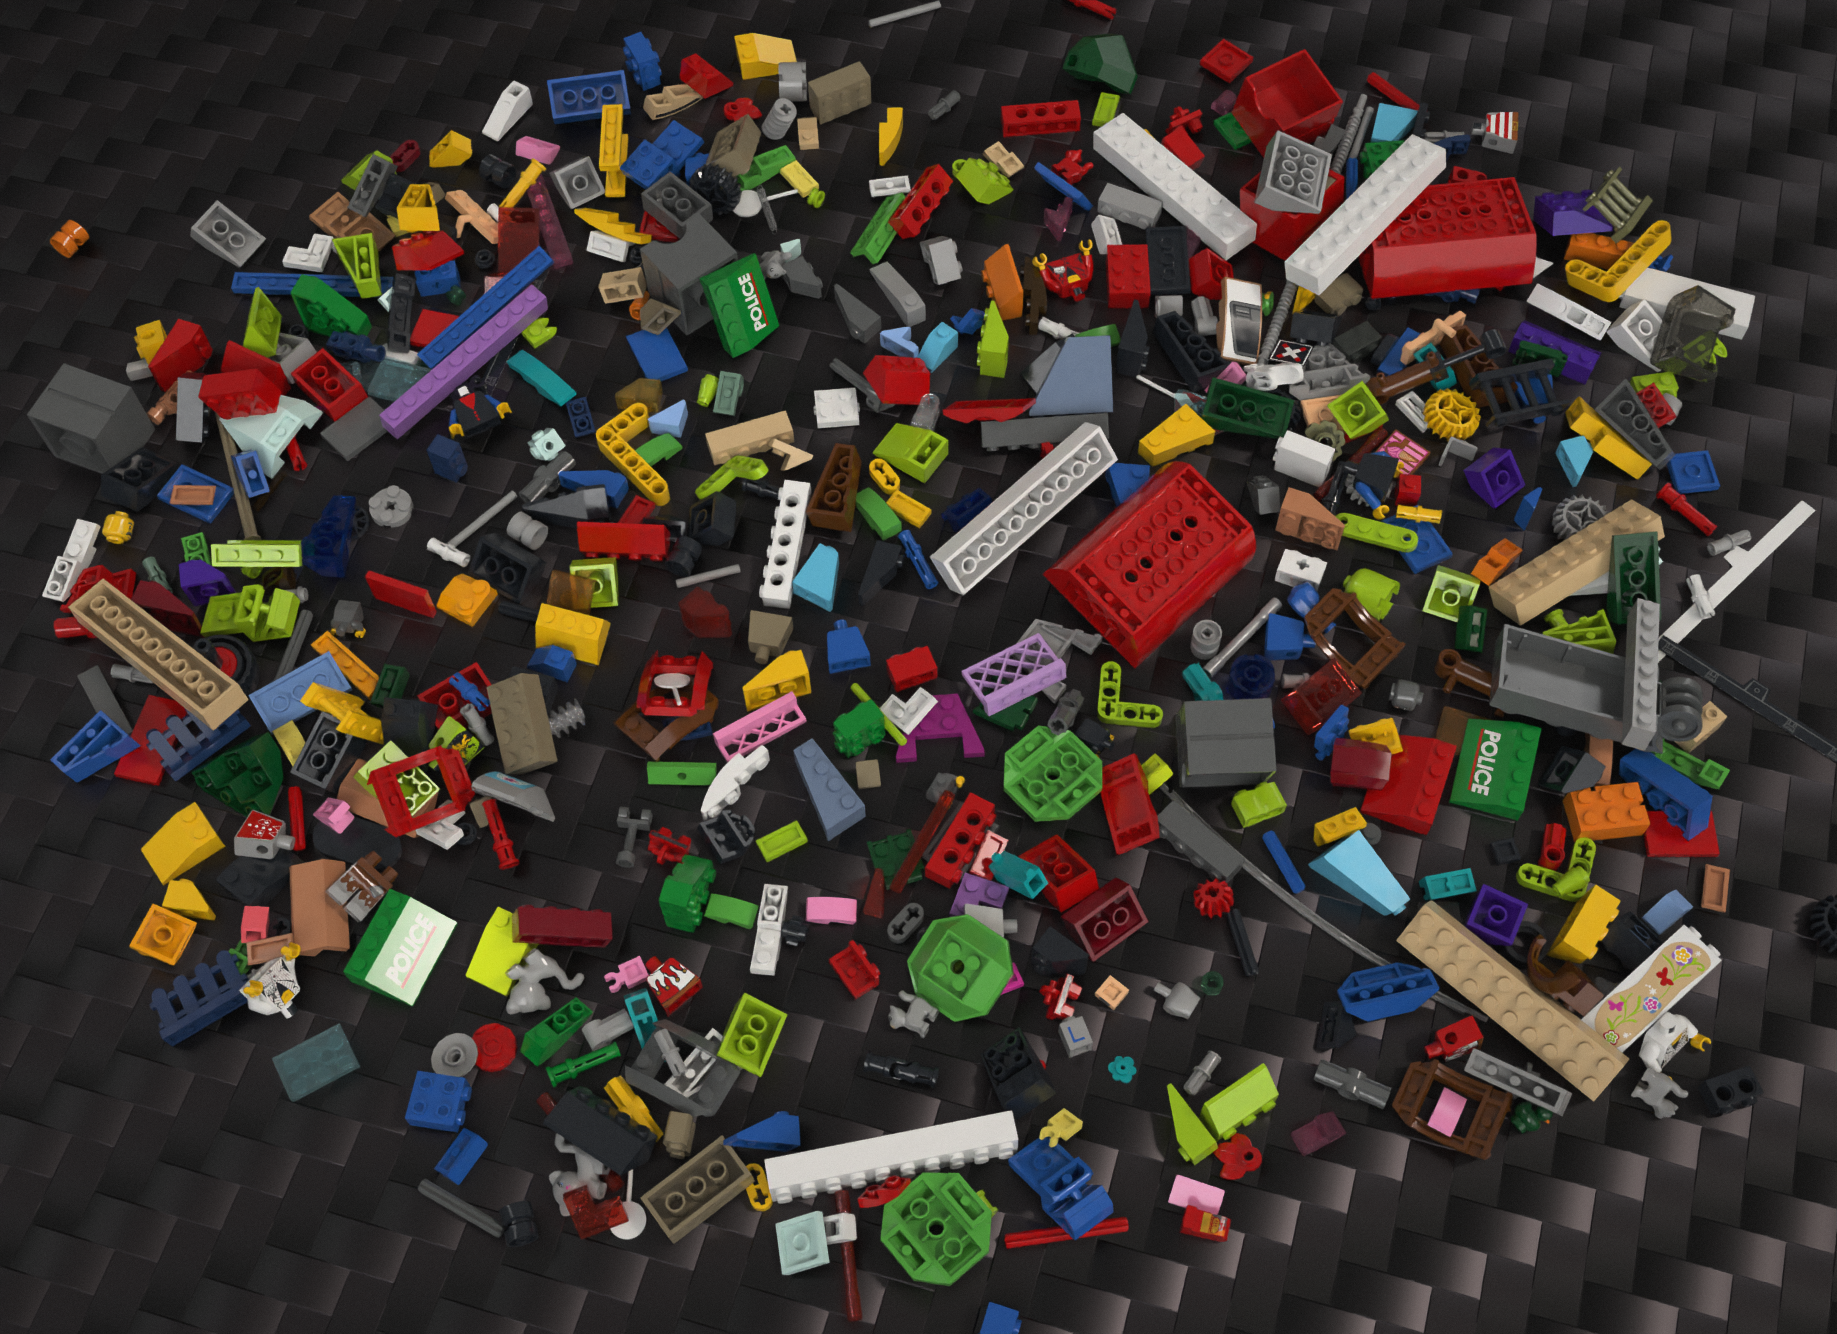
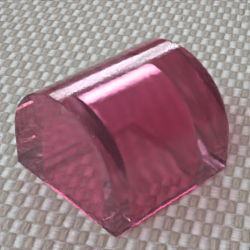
M1225 90L1212 103L1211 109L1221 115H1226L1233 111L1237 96L1232 91Z

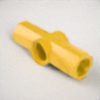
M622 1076L611 1079L604 1089L617 1106V1110L627 1113L631 1119L640 1125L647 1126L651 1132L658 1136L656 1142L659 1141L664 1134L650 1116V1111L642 1099L634 1094Z

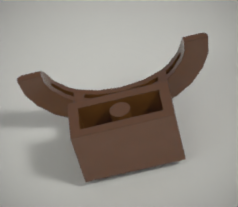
M1539 934L1533 940L1527 957L1526 968L1529 979L1540 991L1550 994L1556 1000L1558 998L1563 1001L1562 1004L1572 1013L1577 1011L1582 1016H1585L1604 997V994L1582 970L1569 960L1555 974L1538 961V956L1547 940Z

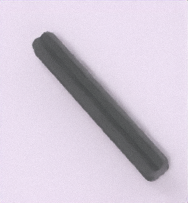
M302 610L300 612L273 682L292 671L313 618L311 611Z
M423 1179L419 1184L418 1191L495 1237L500 1238L504 1233L506 1227L501 1222L427 1179Z

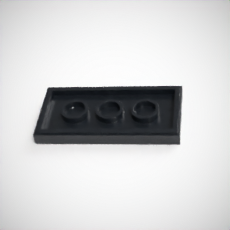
M1186 226L1146 228L1150 295L1190 294Z

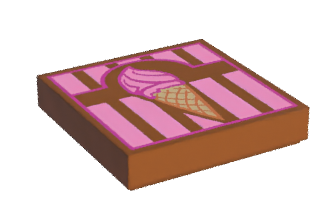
M1395 430L1375 451H1385L1391 457L1398 458V462L1404 463V468L1400 471L1403 474L1413 475L1431 453L1398 430Z

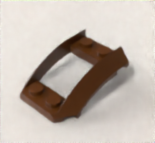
M1332 588L1305 615V623L1311 638L1325 656L1361 688L1366 689L1394 658L1398 657L1406 644L1395 639L1391 635L1392 633L1364 608L1357 599L1356 593H1344L1340 589ZM1344 610L1354 623L1376 643L1354 666L1322 634Z
M687 675L690 677V683L684 687L677 688L679 697H686L692 700L694 678L691 675ZM657 686L650 690L649 698L663 696L673 690L672 688ZM707 690L705 710H697V714L691 717H678L660 733L638 715L641 712V708H637V700L612 723L658 762L660 760L659 757L668 748L671 749L691 731L707 722L712 723L714 721L713 716L715 709L717 710L719 700Z
M1434 1059L1426 1063L1421 1061L1410 1063L1392 1107L1406 1125L1450 1148L1486 1160L1492 1156L1490 1151L1506 1113L1510 1112L1513 1095L1510 1092L1505 1093L1493 1089V1086L1464 1076L1439 1063V1060ZM1433 1079L1471 1099L1481 1102L1466 1138L1454 1134L1449 1137L1428 1126V1122L1417 1117Z

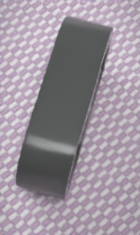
M917 903L906 905L890 922L887 934L891 942L896 944L905 942L924 920V911L921 905ZM917 911L918 918L912 917L907 921L909 919V912L914 913ZM904 925L902 928L903 935L897 934L895 936L893 929L899 930Z

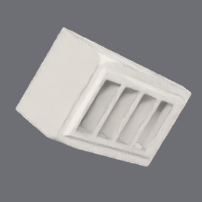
M840 1213L823 1217L824 1224H826L827 1245L856 1240L854 1214Z

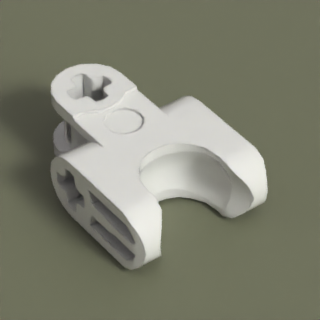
M1258 363L1244 366V371H1247L1246 387L1261 391L1276 389L1277 385L1299 383L1303 381L1304 377L1302 366L1299 363H1280L1277 365Z

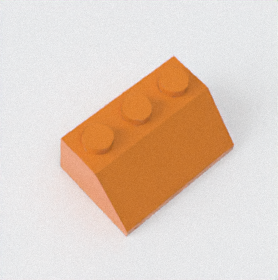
M1006 244L984 261V270H981L982 280L987 282L988 285L986 286L987 296L995 302L1002 321L1022 317L1023 289L1009 244Z

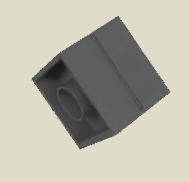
M699 213L685 221L686 233L679 241L671 244L652 241L640 248L650 297L681 310V314L673 322L686 336L713 319L699 278L738 261L737 252Z
M64 363L27 414L54 457L101 474L141 447H144L155 431L152 422L131 387Z
M1271 698L1185 701L1175 716L1180 788L1258 785L1262 782H1267L1277 771Z

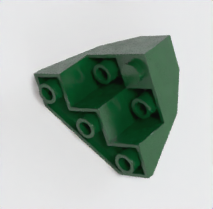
M1109 33L1083 37L1069 50L1062 68L1076 79L1104 82L1114 91L1131 94L1138 77L1124 37Z
M266 732L230 748L193 770L192 774L195 777L196 783L204 792L245 817H248L252 810L270 815L283 781L281 753L269 732Z

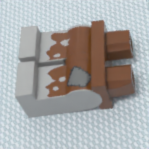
M372 851L364 858H359L325 891L341 906L358 889L359 892L343 907L357 922L362 921L367 913L393 886L391 883L398 875L390 866L381 874L374 868L382 860L375 851Z

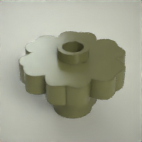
M1322 420L1320 424L1313 422L1304 430L1306 438L1319 443L1322 438H1325L1326 443L1324 445L1335 448L1332 461H1335L1342 454L1340 447L1345 444L1344 433L1341 430H1337L1335 423Z

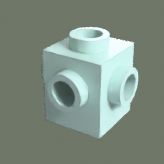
M553 428L537 431L531 436L532 440L528 442L531 447L529 450L533 457L545 461L553 460L558 455L557 452L566 446Z

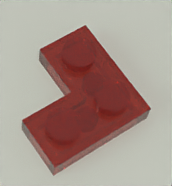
M587 1185L563 1194V1200L581 1240L629 1221L627 1211L620 1196L596 1205Z

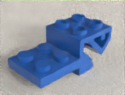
M673 120L653 144L644 140L621 165L620 170L623 175L644 189H648L669 172H672L679 178L681 176L680 170L685 165L686 159L691 158L704 144V141L701 137Z
M1045 1137L1043 1140L1038 1138L1009 1158V1166L1041 1196L1042 1209L1074 1240H1077L1113 1213V1203L1102 1185L1086 1184L1091 1179L1093 1172L1079 1157L1074 1159L1058 1143L1055 1147L1051 1148L1049 1146L1051 1137Z

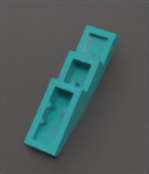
M524 350L519 351L507 361L509 367L520 373L524 381L533 385L539 394L559 406H562L576 395V392L557 374Z

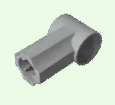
M1204 296L1197 297L1191 303L1195 318V333L1199 336L1217 334L1216 324L1218 320L1216 316H1213L1209 299Z
M622 1009L603 1020L597 1019L589 1022L582 1028V1032L592 1051L610 1045L613 1039L632 1030L634 1025L626 1010Z

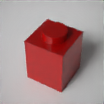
M1399 474L1395 486L1394 505L1416 506L1421 495V476Z

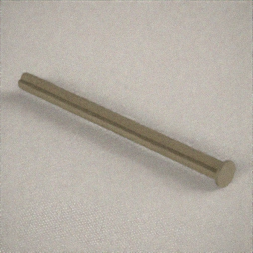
M215 412L245 535L244 540H261V537L257 534L249 498L237 476L231 459V455L237 454L235 441L219 420V415Z

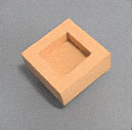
M1110 975L1095 992V996L1114 1011L1129 993V989Z

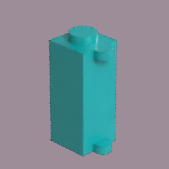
M1003 851L1001 854L997 852L992 854L993 862L988 867L997 882L1031 899L1048 884L1038 866L1006 851Z

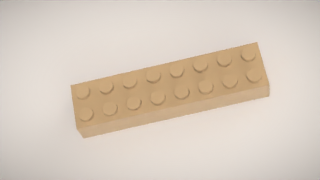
M1631 499L1489 586L1494 607L1521 626L1607 573L1610 566L1612 535L1657 531L1658 541L1664 538L1661 516Z

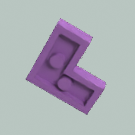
M965 872L949 917L964 915V904H982L1002 909L1009 887Z

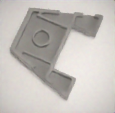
M1035 619L1017 643L1039 633L1057 658L1060 659L1071 644L1092 655L1101 643L1103 636L1099 634L1090 635L1084 633L1083 630L1075 629L1074 631L1063 628V625ZM1036 642L1030 645L1028 649L1040 651L1041 646ZM1014 653L1011 656L1015 660L1020 661L1022 654ZM1026 655L1024 662L1036 664L1038 657ZM1041 658L1040 665L1045 666L1052 663L1051 659ZM1023 668L1027 674L1032 673L1034 670ZM1059 681L1042 691L1055 704L1066 690V684Z

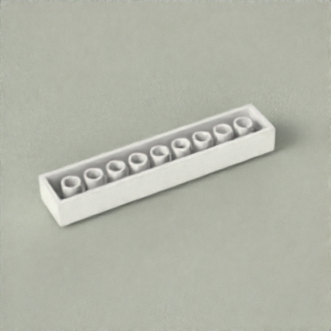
M1124 113L1094 132V150L1151 198L1162 201V207L1224 260L1229 259L1255 241L1256 222Z
M1412 134L1284 262L1286 279L1320 295L1446 168V149Z
M1087 422L1083 423L930 556L950 590L961 595L967 593L1118 460L1100 426Z
M1011 1110L765 1159L764 1161L772 1201H778L779 1204L791 1202L792 1198L802 1196V1198L808 1199L816 1197L817 1193L827 1191L828 1194L842 1191V1188L852 1186L853 1189L862 1188L869 1182L876 1181L877 1184H883L885 1179L890 1176L896 1175L901 1176V1178H912L919 1172L937 1173L940 1171V1168L949 1166L950 1169H958L964 1167V1163L974 1162L975 1164H983L988 1162L989 1158L994 1157L1008 1159L1014 1156V1153H1017L1018 1135Z

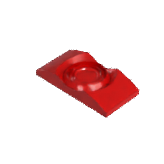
M1036 398L956 401L943 409V415L964 423H969L973 420H996L1003 422L1029 409L1036 403Z
M1133 753L1102 767V791L1100 793L1116 853L1118 855L1160 838L1158 816L1151 803L1148 793V780L1137 755Z

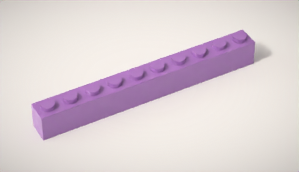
M531 284L379 415L382 426L396 439L400 438L452 393L457 386L466 381L547 311L546 296Z

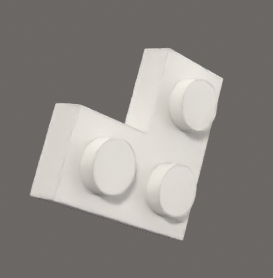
M314 234L308 249L289 246L282 261L284 267L323 273L334 245L332 242L333 236Z
M920 687L906 704L892 694L880 709L895 726L909 735L938 701Z
M447 799L439 807L452 803V801ZM465 811L418 828L416 833L448 850L464 836L462 829L453 824L465 814Z

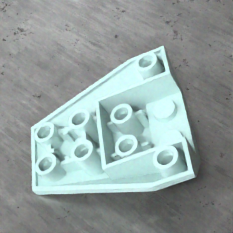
M281 395L276 413L237 417L229 420L220 417L219 420L243 452L250 449L257 452L264 474L273 479L285 463L279 457L303 425L311 429L323 412L304 400Z

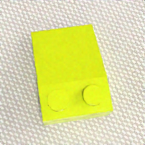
M497 907L485 927L466 977L508 996L518 979L508 978L505 972L514 964L524 967L527 963L523 957L532 949H536L538 944L513 943V913Z

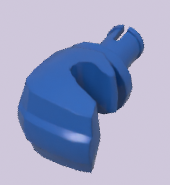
M1307 581L1295 585L1287 597L1288 604L1302 619L1321 600L1317 591ZM1332 622L1324 630V633H1328L1336 624Z

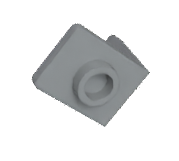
M1181 295L1155 296L1156 318L1172 311H1176L1182 316L1183 297Z
M1450 437L1438 466H1442L1448 452L1472 461L1478 447L1464 440Z

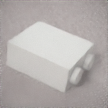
M1287 430L1284 438L1279 437L1275 447L1276 451L1273 461L1276 462L1274 470L1321 488L1329 473L1335 448Z

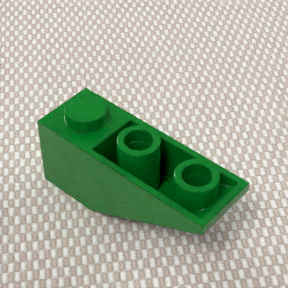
M577 997L525 1033L520 1052L538 1067L553 1056L588 1020L593 1011Z

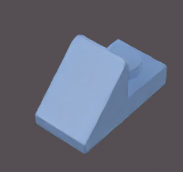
M911 327L884 330L880 333V346L900 357L917 358L919 355L918 346L910 341Z

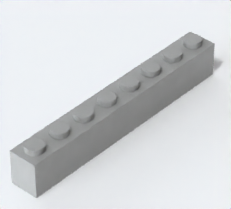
M1637 598L1627 616L1622 745L1645 751L1656 733L1660 604Z

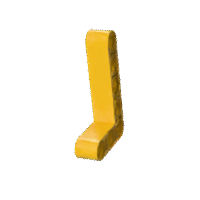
M1663 220L1653 223L1607 272L1578 259L1569 261L1565 265L1568 284L1602 301H1615L1670 245L1672 240L1670 224Z
M635 403L600 427L596 432V439L600 451L650 501L654 502L656 506H664L670 500L666 481L627 444L629 440L649 426V414L646 405Z

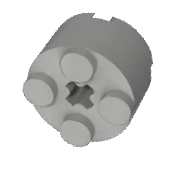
M779 62L780 98L788 99L791 102L807 101L806 62Z

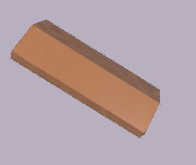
M357 759L341 783L337 799L345 801L350 806L349 812L389 827L379 800L353 778L367 763L365 760ZM439 791L412 818L434 810ZM416 830L406 833V835L413 838L420 836L416 833Z
M321 859L292 865L289 867L293 942L301 948L299 955L316 956L323 949L346 952L350 948L348 913L343 909L347 901L340 906L325 892L346 872L345 862Z

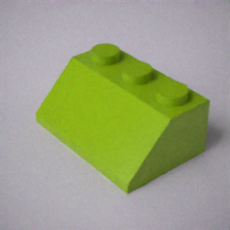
M260 287L255 288L243 347L269 358L276 355L282 315Z
M1264 1063L1204 1103L1199 1119L1216 1142L1222 1138L1225 1140L1231 1138L1237 1132L1236 1128L1240 1125L1248 1126L1256 1120V1114L1261 1111L1267 1113L1276 1106L1275 1101L1279 1094Z

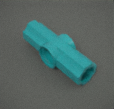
M1199 663L1188 666L1182 672L1183 678L1193 691L1195 701L1224 700L1219 685L1216 682L1210 681Z

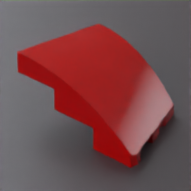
M102 564L83 569L78 577V581L70 590L72 594L66 605H61L60 610L63 613H72L68 607L102 579H105L131 600L136 572L132 569L112 573Z

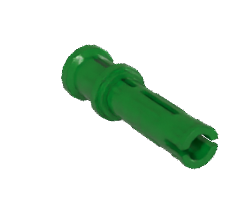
M613 1042L574 1060L567 1058L565 1062L554 1067L547 1066L545 1068L554 1088L557 1087L558 1083L569 1078L576 1079L578 1073L613 1058L620 1057L621 1054L616 1042ZM606 1053V1055L586 1063V1061ZM566 1070V1072L561 1073V1074H559V1075L556 1076L557 1073H560V1072Z

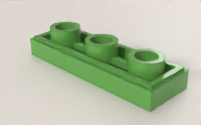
M648 762V784L711 785L717 776L716 763Z

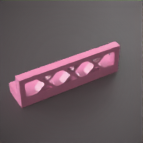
M790 692L713 733L715 744L728 763L738 753L744 756L761 745H765L806 723L807 720L797 705V698L793 692ZM792 711H795L799 717L793 722L784 720L785 715ZM769 723L779 724L776 731H765V727ZM751 733L759 735L756 742H745L747 735ZM730 744L740 745L738 751L729 756L725 747Z

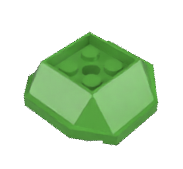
M1038 725L1005 753L1004 791L1035 822L1067 820L1102 791V760L1071 731L1067 730L1066 733L1056 735L1051 733L1050 728ZM1054 775L1058 779L1050 780L1048 776Z
M969 914L933 920L907 960L915 995L925 999L931 1006L937 1008L954 1022L988 1015L1014 974L1009 941ZM961 960L964 963V970L962 973L957 974L954 970V965L957 961Z
M923 1172L898 1197L884 1205L881 1242L913 1281L951 1286L989 1253L992 1211L959 1173ZM933 1225H940L943 1228V1232L940 1235H933L929 1229Z

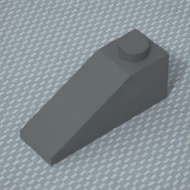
M373 154L347 208L363 217H367L384 193L391 173L395 174L398 166Z
M834 285L835 300L850 334L865 344L881 330V316L840 285Z

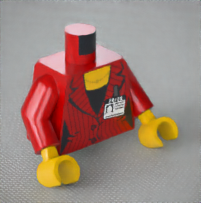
M1090 239L1088 240V248L1083 247V241L1079 243V249L1084 255L1077 253L1046 263L1047 257L1043 253L1040 254L1042 263L1038 262L1036 256L1033 258L1032 263L1034 266L1039 267L1045 288L1057 293L1060 298L1072 296L1076 302L1085 298L1084 291L1088 289V283L1092 280L1094 270L1092 254L1089 253V250L1092 248V241Z

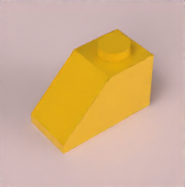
M451 130L429 151L430 167L461 165L472 155L471 139Z
M188 879L170 880L162 904L164 909L184 917L215 920L216 915L192 881Z

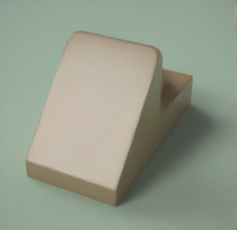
M817 117L797 118L800 150L819 149Z
M770 439L767 446L772 448V453L784 457V454H786L781 471L793 468L811 460L813 457L812 454L777 439Z

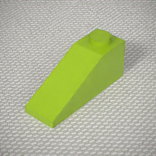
M1170 1083L1167 1089L1176 1137L1180 1146L1178 1152L1186 1162L1191 1160L1195 1166L1214 1152L1218 1145Z

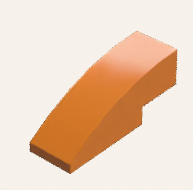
M1504 538L1491 547L1487 555L1478 561L1471 574L1490 586L1508 569L1523 549Z

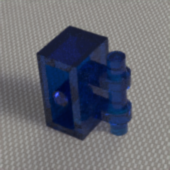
M978 488L970 494L966 493L963 495L962 499L956 504H950L946 507L947 510L941 513V516L945 521L949 520L952 530L958 533L993 501L991 496Z

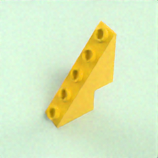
M1578 397L1565 411L1572 430L1581 436L1584 435L1590 441L1595 452L1637 480L1652 465L1643 454L1581 397Z

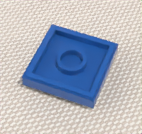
M1708 450L1678 453L1666 464L1674 489L1679 494L1718 490L1720 487Z

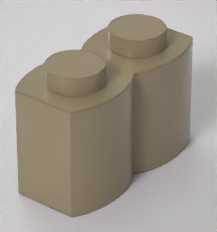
M1345 273L1335 279L1320 295L1316 294L1314 302L1325 313L1341 315L1347 307L1360 302L1363 288L1348 273Z
M669 1112L663 1144L666 1146V1151L673 1158L684 1159L685 1156H690L696 1128L693 1116L690 1114Z

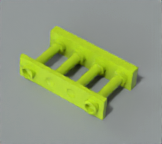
M227 540V544H211L212 566L300 567L302 562H315L314 540Z

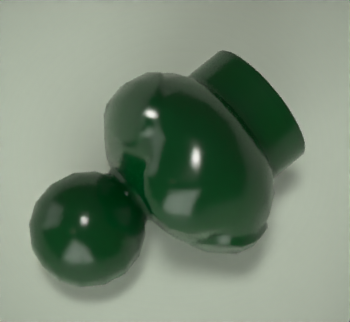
M1524 1101L1515 1106V1114L1509 1118L1518 1131L1523 1134L1527 1130L1537 1131L1541 1126V1121L1549 1124L1553 1112L1541 1106H1538L1534 1112L1531 1109V1102Z

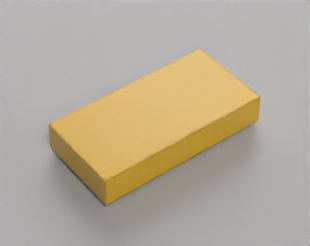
M897 489L886 502L897 516L919 529L932 514L930 508Z

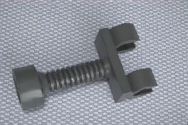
M620 807L617 818L618 827L628 828L624 849L617 854V865L625 868L634 866L636 856L632 854L636 832L637 830L650 831L653 817L652 810L643 809L641 820L629 819V807Z

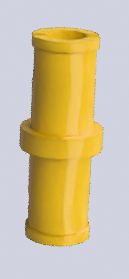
M1398 504L1396 518L1415 520L1416 523L1425 521L1440 524L1442 510L1425 509L1419 505L1418 507H1410Z

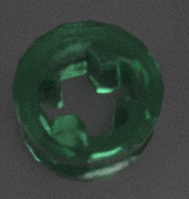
M453 285L450 288L451 291L446 292V297L453 304L459 306L467 296L461 288Z
M1215 971L1205 973L1201 982L1202 990L1208 995L1220 993L1224 983L1223 977ZM1208 979H1211V981L1215 979L1217 981L1216 988L1213 985L1212 988L1208 986Z

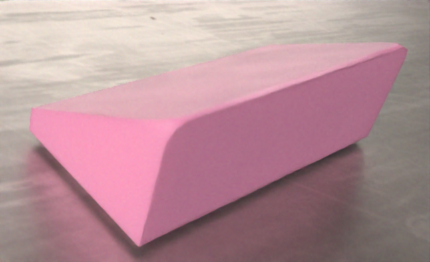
M528 136L516 141V155L528 159L534 158L538 162L548 165L553 162L560 150L559 145Z
M1176 1175L1168 1203L1183 1208L1191 1205L1199 1210L1218 1215L1225 1191L1181 1175Z

